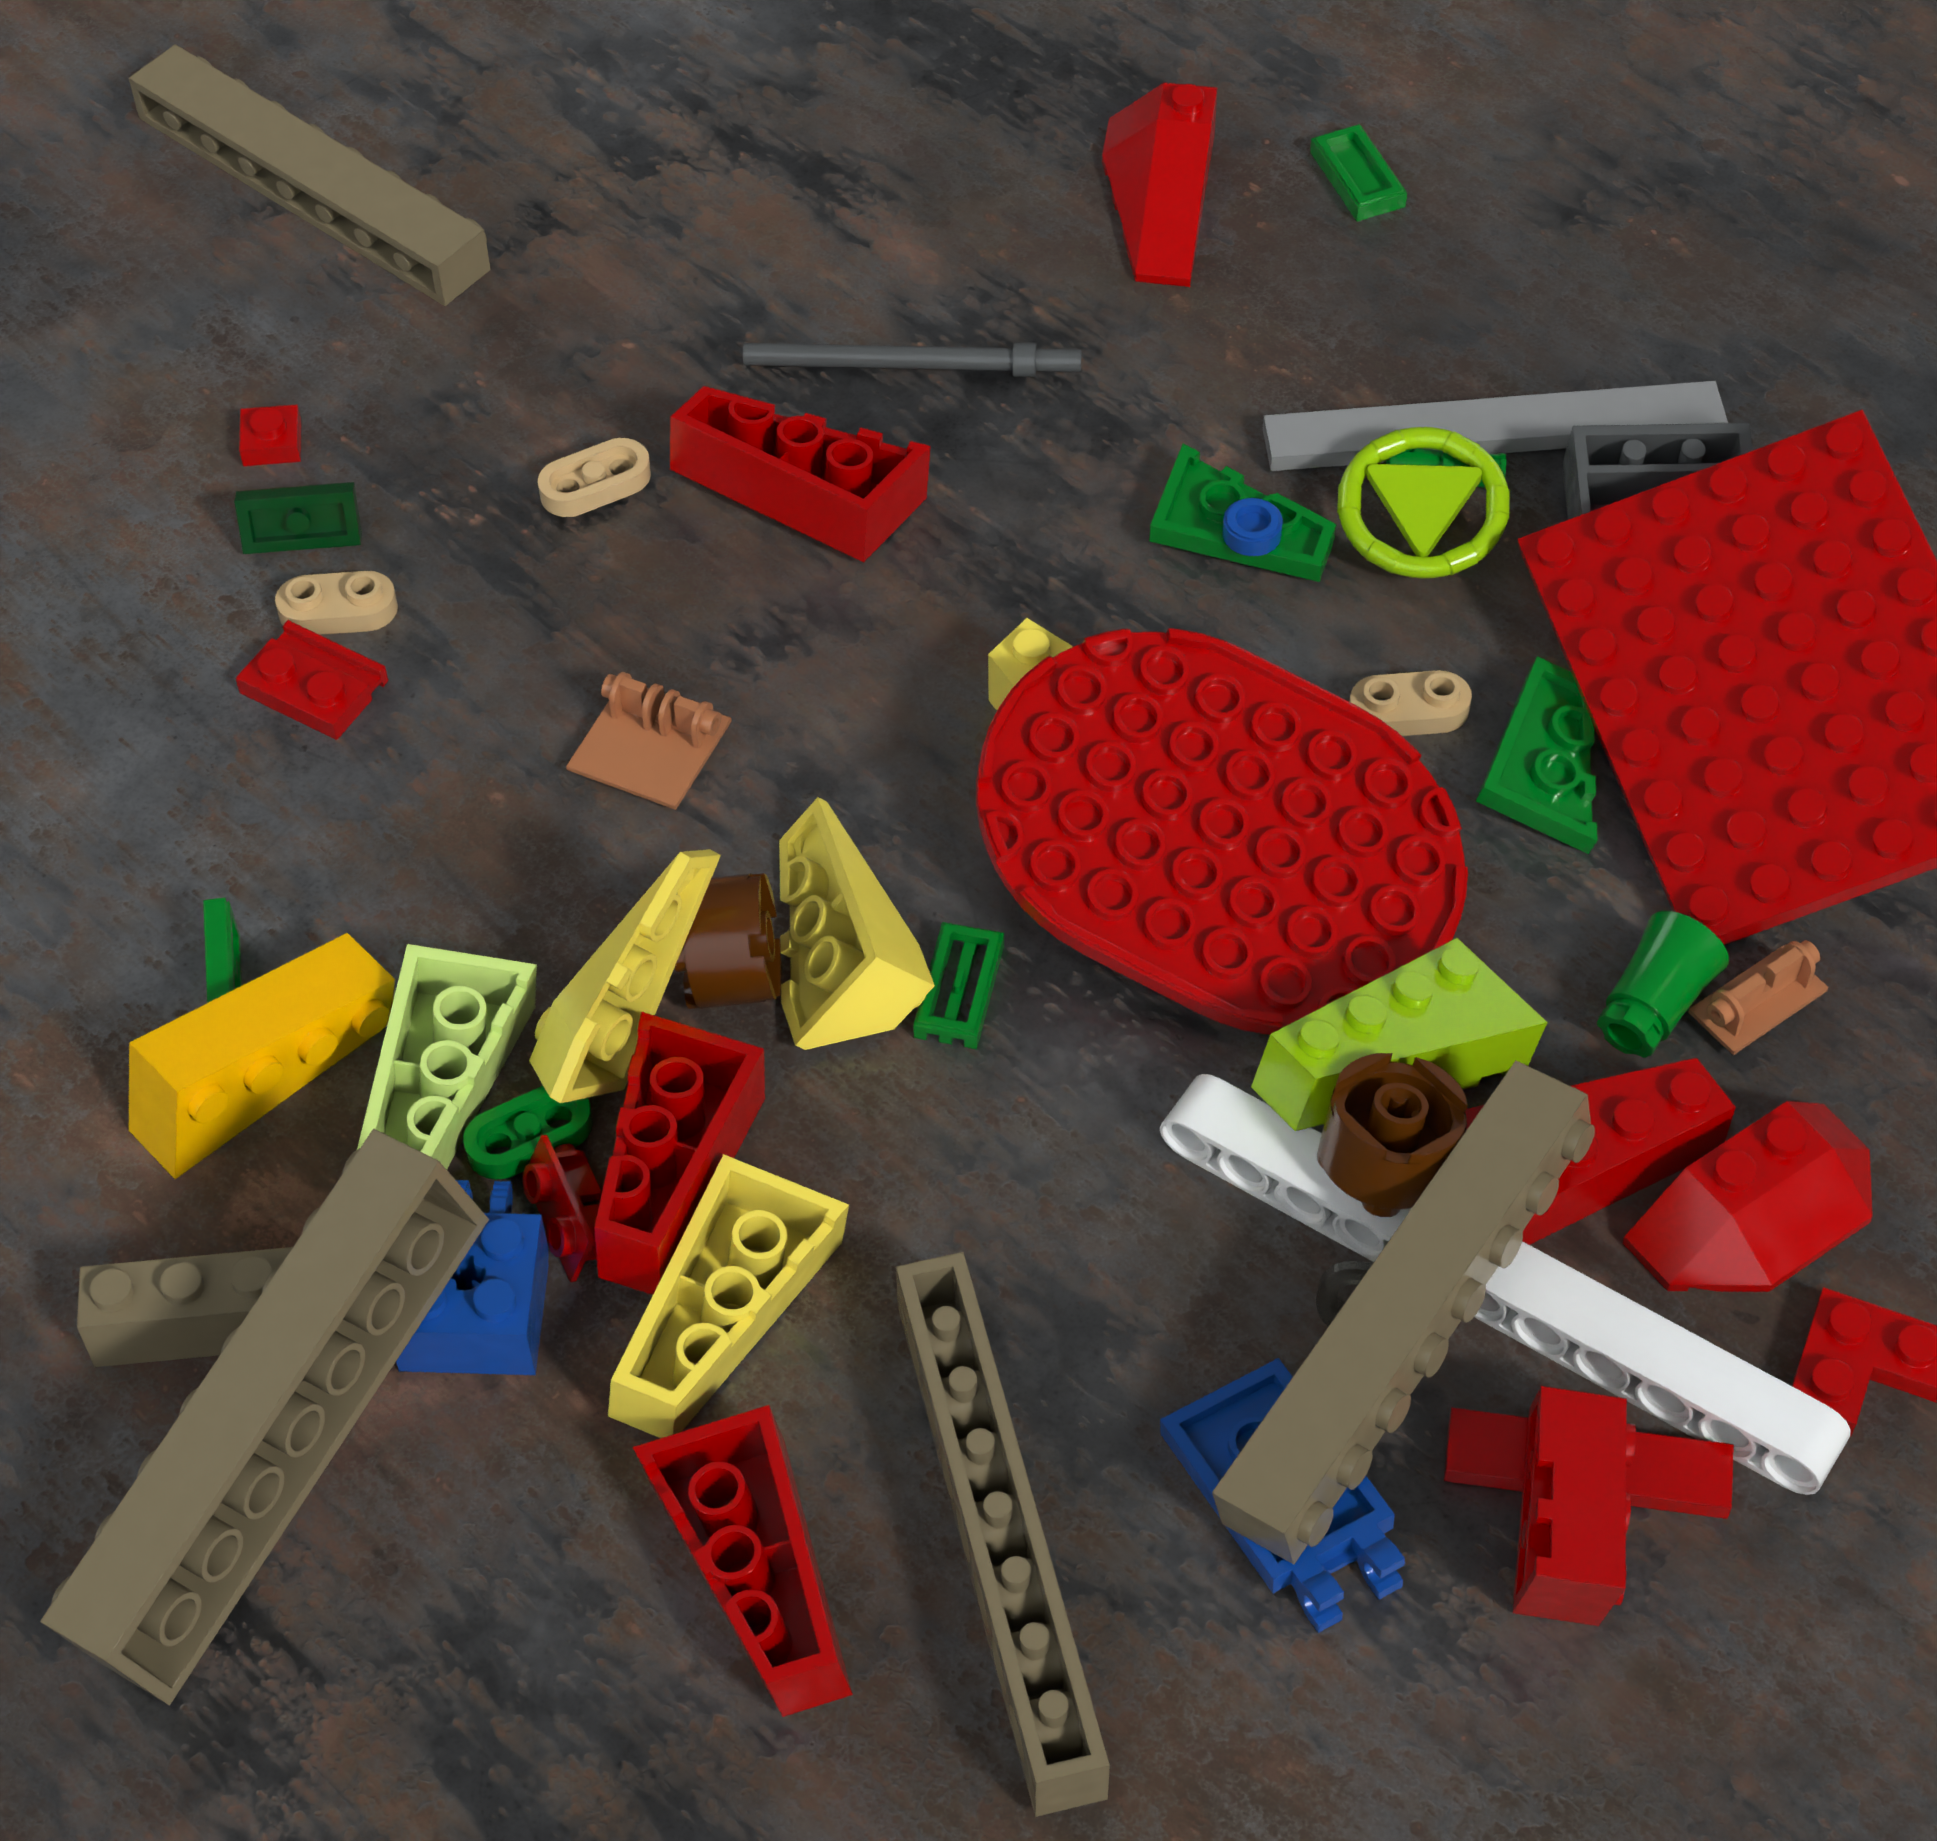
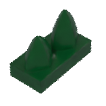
M354 482L236 491L234 503L243 554L361 545L362 530Z

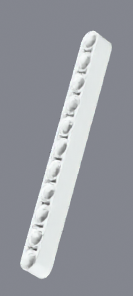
M1201 1074L1196 1076L1160 1126V1133L1166 1144L1183 1158L1373 1262L1412 1209H1401L1397 1215L1392 1217H1379L1366 1211L1361 1201L1349 1196L1337 1187L1319 1165L1317 1152L1322 1133L1313 1128L1294 1131L1267 1103L1213 1075ZM1523 1241L1512 1263L1504 1269L1498 1267L1486 1284L1485 1298L1475 1315L1476 1319L1618 1397L1627 1398L1629 1403L1697 1440L1734 1444L1733 1460L1795 1493L1810 1495L1820 1490L1850 1438L1851 1429L1847 1421L1826 1404Z

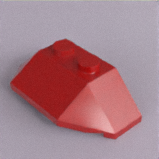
M1786 1101L1687 1166L1624 1236L1623 1244L1667 1291H1688L1689 1288L1717 1292H1770L1871 1222L1873 1214L1870 1149L1824 1104Z

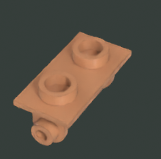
M1804 940L1801 943L1791 941L1689 1009L1688 1013L1734 1056L1828 991L1829 987L1814 974L1815 964L1820 961L1819 951L1810 941Z

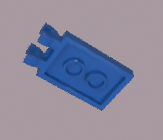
M1279 1358L1160 1419L1161 1436L1219 1518L1220 1516L1212 1495L1213 1490L1293 1378ZM1367 1476L1355 1489L1346 1488L1333 1507V1519L1324 1538L1314 1547L1307 1545L1294 1565L1225 1526L1273 1594L1290 1584L1293 1586L1305 1615L1318 1633L1340 1622L1343 1618V1613L1336 1603L1344 1599V1591L1331 1575L1333 1572L1357 1560L1366 1583L1378 1600L1403 1587V1579L1397 1572V1569L1405 1566V1558L1395 1544L1384 1534L1394 1529L1395 1514Z

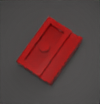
M287 620L283 625L284 632L277 640L271 638L235 678L239 693L338 740L373 700L372 692L378 685L384 687L387 684L386 668L370 658Z

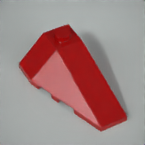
M1164 82L1109 118L1102 153V165L1105 176L1108 175L1112 188V201L1115 210H1118L1123 227V240L1135 282L1190 287L1215 137L1217 87Z

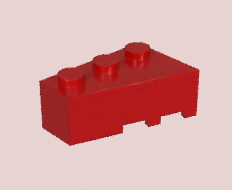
M1541 1386L1529 1408L1513 1614L1599 1626L1614 1605L1620 1606L1622 1604L1626 1589V1533L1631 1514V1494L1626 1492V1466H1631L1636 1443L1635 1424L1627 1423V1398Z

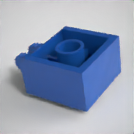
M456 1180L473 1200L469 1180ZM494 1181L493 1190L490 1193L489 1213H484L489 1221L397 1359L396 1364L399 1372L536 1375L549 1268V1249L541 1214H511L513 1205L511 1181Z

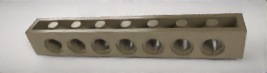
M964 1252L896 1266L898 1310L1035 1817L1108 1800L1110 1764Z

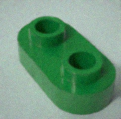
M541 1086L479 1114L468 1124L463 1136L464 1148L470 1167L477 1174L488 1179L498 1180L515 1176L523 1172L526 1165L530 1163L541 1135H548L553 1149L563 1144H572L576 1148L587 1139L592 1130L593 1118L588 1098L559 1103L550 1098L544 1086ZM557 1120L569 1121V1123L559 1128L550 1126ZM498 1147L509 1148L508 1151L501 1154H490L492 1150Z

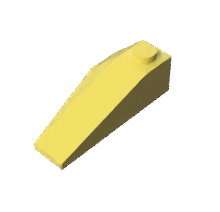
M817 797L779 840L780 901L790 905V931L780 936L781 954L790 957L791 980L789 979L781 984V1004L795 1046L804 1050L894 1030L913 1009L917 1008L924 1001L926 995L935 986L919 943L828 802Z
M711 849L679 852L553 1001L552 1006L542 1014L535 1029L537 1043L529 1061L550 1098L559 1103H565L625 1089L628 1082L627 1075L631 1057L635 1054L637 1045V1029L641 1012L651 1015L656 1014L718 864L720 854Z

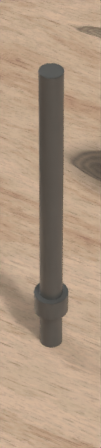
M1014 342L1013 348L744 343L743 364L750 366L1013 371V377H1036V371L1081 372L1082 349H1037V343Z

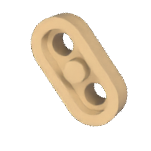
M615 438L555 460L546 465L538 476L541 503L551 514L561 517H574L641 491L650 480L649 454L646 448L638 441L629 438Z
M375 571L297 576L286 581L279 588L275 597L282 626L289 620L319 635L374 631L389 624L395 617L398 609L393 583L387 576Z
M1441 670L1368 676L1358 681L1350 694L1351 703L1378 717L1401 736L1447 733L1460 728L1468 719L1472 699L1471 689L1463 678L1452 672Z

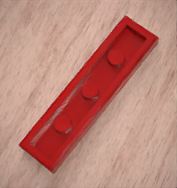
M1451 1407L1444 1481L1522 1492L1529 1417ZM1636 1432L1633 1460L1630 1467L1626 1466V1492L1631 1494V1506L1728 1519L1732 1509L1734 1444Z

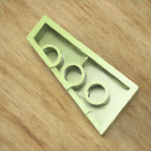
M407 944L357 1149L361 1148L374 1128L440 1161L446 1170L448 1169L463 1141L466 1127L479 1112L535 1009L537 964Z

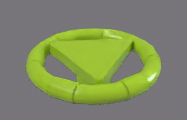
M1411 427L1394 430L1370 441L1369 444L1364 446L1354 456L1345 469L1338 486L1337 513L1348 540L1367 561L1391 574L1421 579L1438 578L1448 575L1452 576L1478 564L1495 547L1509 519L1510 491L1499 465L1480 444L1455 431L1452 432L1434 427ZM1428 448L1441 450L1471 467L1378 463L1408 449ZM1366 476L1416 556L1404 554L1376 539L1364 524L1361 517V486ZM1482 480L1486 488V519L1480 531L1469 542L1441 555L1428 557Z

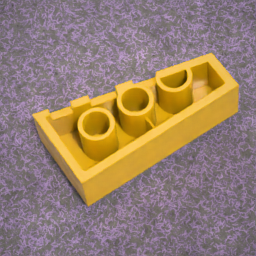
M345 933L129 1042V1132L174 1179H177L387 1027L393 1004L395 978L348 933Z

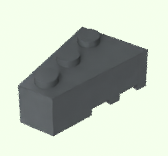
M1750 424L1573 426L1562 464L1568 520L1753 451Z

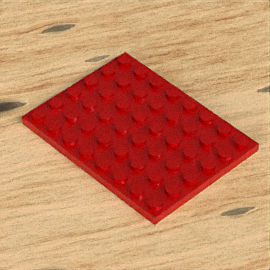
M1863 409L1517 539L1523 560L1672 911L1699 921L1709 928L1725 945L1937 868V560Z

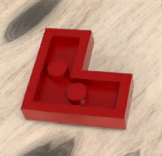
M1823 1287L1792 1387L1838 1412L1847 1421L1851 1429L1850 1437L1856 1427L1870 1380L1937 1402V1325Z

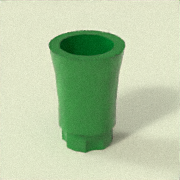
M1659 911L1651 915L1634 955L1622 977L1607 997L1606 1007L1598 1018L1597 1026L1602 1030L1604 1039L1624 1054H1635L1643 1058L1651 1056L1659 1043L1669 1037L1681 1017L1702 991L1728 966L1729 955L1724 944L1709 928L1687 915L1674 911Z

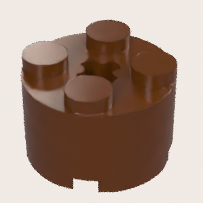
M765 873L711 878L674 968L676 972L686 971L684 972L683 984L688 1009L759 1003L766 1000L777 999L776 996H780L782 984L780 938L774 939L771 918H776L777 913L771 885Z
M1393 1053L1370 1054L1353 1061L1342 1070L1331 1096L1317 1152L1319 1165L1325 1170L1333 1183L1349 1196L1361 1201L1366 1211L1379 1217H1392L1397 1215L1401 1209H1410L1414 1206L1464 1135L1467 1126L1465 1112L1468 1105L1466 1096L1460 1085L1451 1075L1439 1066L1417 1057L1414 1058L1413 1065L1390 1062Z

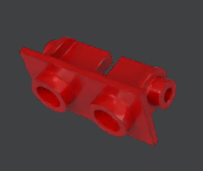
M541 1135L530 1163L524 1169L523 1187L529 1202L536 1204L539 1213L542 1215V1220L546 1227L547 1243L551 1253L555 1257L560 1258L569 1281L575 1282L585 1261L595 1259L597 1261L594 1227L599 1204L584 1206L583 1203L598 1201L602 1192L583 1151L576 1150L572 1144H563L553 1149L548 1135Z

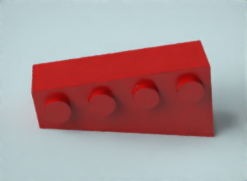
M703 386L670 416V470L863 563L927 499L931 446L910 441L907 449L883 442V433L861 427L857 435L826 427L827 418L805 413L804 416L792 417L775 414L774 404Z
M641 1012L637 1029V1045L635 1054L632 1055L627 1075V1091L624 1105L620 1107L616 1125L615 1146L613 1155L609 1158L594 1230L598 1278L653 1295L723 1154L735 1158L765 1100L764 1048Z
M1698 1058L1571 1085V1087L1588 1094L1591 1124L1595 1127L1594 1138L1582 1160L1578 1163L1570 1161L1559 1178L1558 1191L1551 1206L1543 1215L1536 1213L1533 1215L1523 1230L1522 1241L1531 1245L1686 1168L1725 1142L1736 1107ZM1484 1105L1466 1109V1130Z
M770 1405L632 1447L651 1486L782 1717L853 1695L785 1441Z

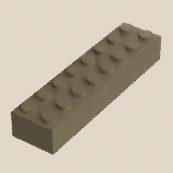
M373 1128L361 1148L354 1151L346 1161L342 1176L321 1207L314 1210L308 1217L303 1227L302 1235L281 1266L268 1276L264 1283L262 1294L242 1324L228 1335L222 1346L221 1355L200 1386L186 1397L181 1406L179 1417L158 1448L144 1459L139 1468L137 1479L116 1510L108 1515L100 1524L95 1535V1541L72 1575L67 1577L58 1586L53 1595L51 1606L41 1619V1623L108 1669L170 1706L489 1221L487 1216L440 1161Z

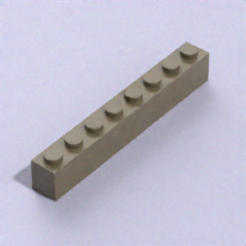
M174 44L129 77L139 119L441 305L447 306L491 270L487 250V237L484 229L475 220L468 217L464 218L444 206L435 196L424 194L404 182L395 172L384 170L364 158L355 148L344 146L326 135L318 126L308 124L289 113L280 103L269 101L249 89L240 79H233L214 68L205 58L201 56L196 57Z
M1515 1061L1213 1490L1212 1495L1223 1525L1293 1565L1307 1545L1314 1547L1320 1543L1331 1525L1333 1507L1346 1488L1353 1490L1363 1481L1372 1462V1450L1385 1431L1393 1433L1402 1424L1410 1407L1411 1393L1423 1376L1429 1378L1438 1371L1448 1351V1339L1461 1321L1467 1323L1475 1317L1484 1301L1486 1284L1498 1267L1504 1269L1512 1263L1520 1249L1523 1230L1535 1213L1543 1215L1549 1209L1558 1191L1559 1178L1570 1161L1578 1163L1589 1150L1594 1138L1595 1127L1591 1124L1588 1094L1521 1062Z

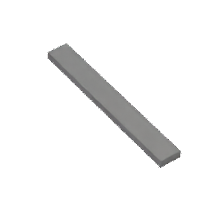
M1716 381L1264 415L1263 434L1270 470L1281 471L1349 465L1354 456L1364 446L1369 444L1370 441L1394 430L1411 427H1434L1452 432L1455 431L1480 444L1488 453L1499 454L1567 448L1573 426L1728 423Z

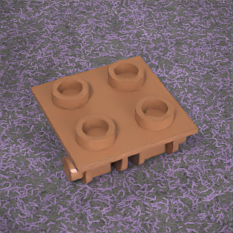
M621 672L618 676L608 674L603 682L601 695L608 698L609 702L570 759L566 769L676 810L732 722L731 717L714 711L712 703L707 701L699 703L682 697L679 691L671 689L665 694L664 687L657 683L647 688L645 683L632 679L629 673Z

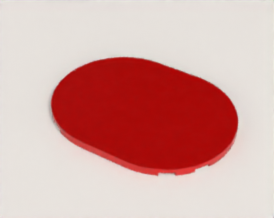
M1126 628L1084 638L1083 643L1067 649L1054 657H1046L1028 671L1010 690L989 726L977 771L976 807L985 848L996 872L1010 894L1024 911L1059 941L1184 1007L1221 1024L1244 1031L1270 1035L1452 941L1460 922L1466 899L1468 867H1465L1460 837L1462 827L1446 789L1438 786L1431 773L1420 761L1422 755L1403 736L1378 717L1225 640L1175 628H1168L1167 633L1131 632L1130 629Z

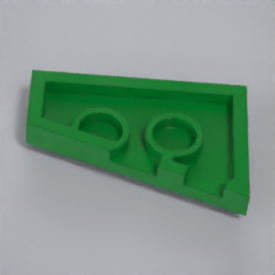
M1183 443L1150 524L1149 542L1320 582L1335 540L1336 524L1279 493L1265 495L1244 484L1243 474L1228 466L1220 471L1200 460L1199 451ZM1246 498H1258L1272 503L1279 509L1283 518L1282 536L1279 545L1273 551L1261 556H1245L1236 553L1226 545L1222 535L1223 518L1227 508L1234 502Z

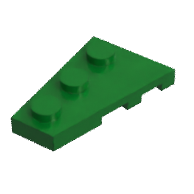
M1536 657L1525 678L1476 802L1589 854L1598 841L1597 822H1592V800L1596 796V775H1591L1590 748L1594 743V724L1570 671L1543 658Z

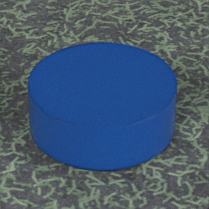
M1258 498L1238 500L1231 504L1224 513L1222 531L1224 542L1230 549L1241 555H1265L1273 551L1281 541L1283 518L1279 509L1266 500Z

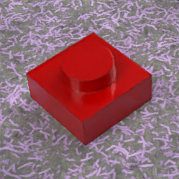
M298 404L240 409L239 452L243 466L301 462V416Z

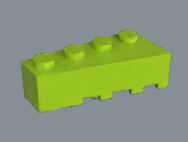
M1456 938L1271 1033L1251 1088L1294 1131H1299L1325 1123L1331 1096L1339 1074L1346 1066L1361 1057L1376 1053H1393L1390 1062L1413 1065L1414 1058L1417 1057L1445 1070L1464 1090L1478 1086L1481 1078L1501 1073L1504 1078L1515 1061L1528 1066L1548 1022L1467 946Z

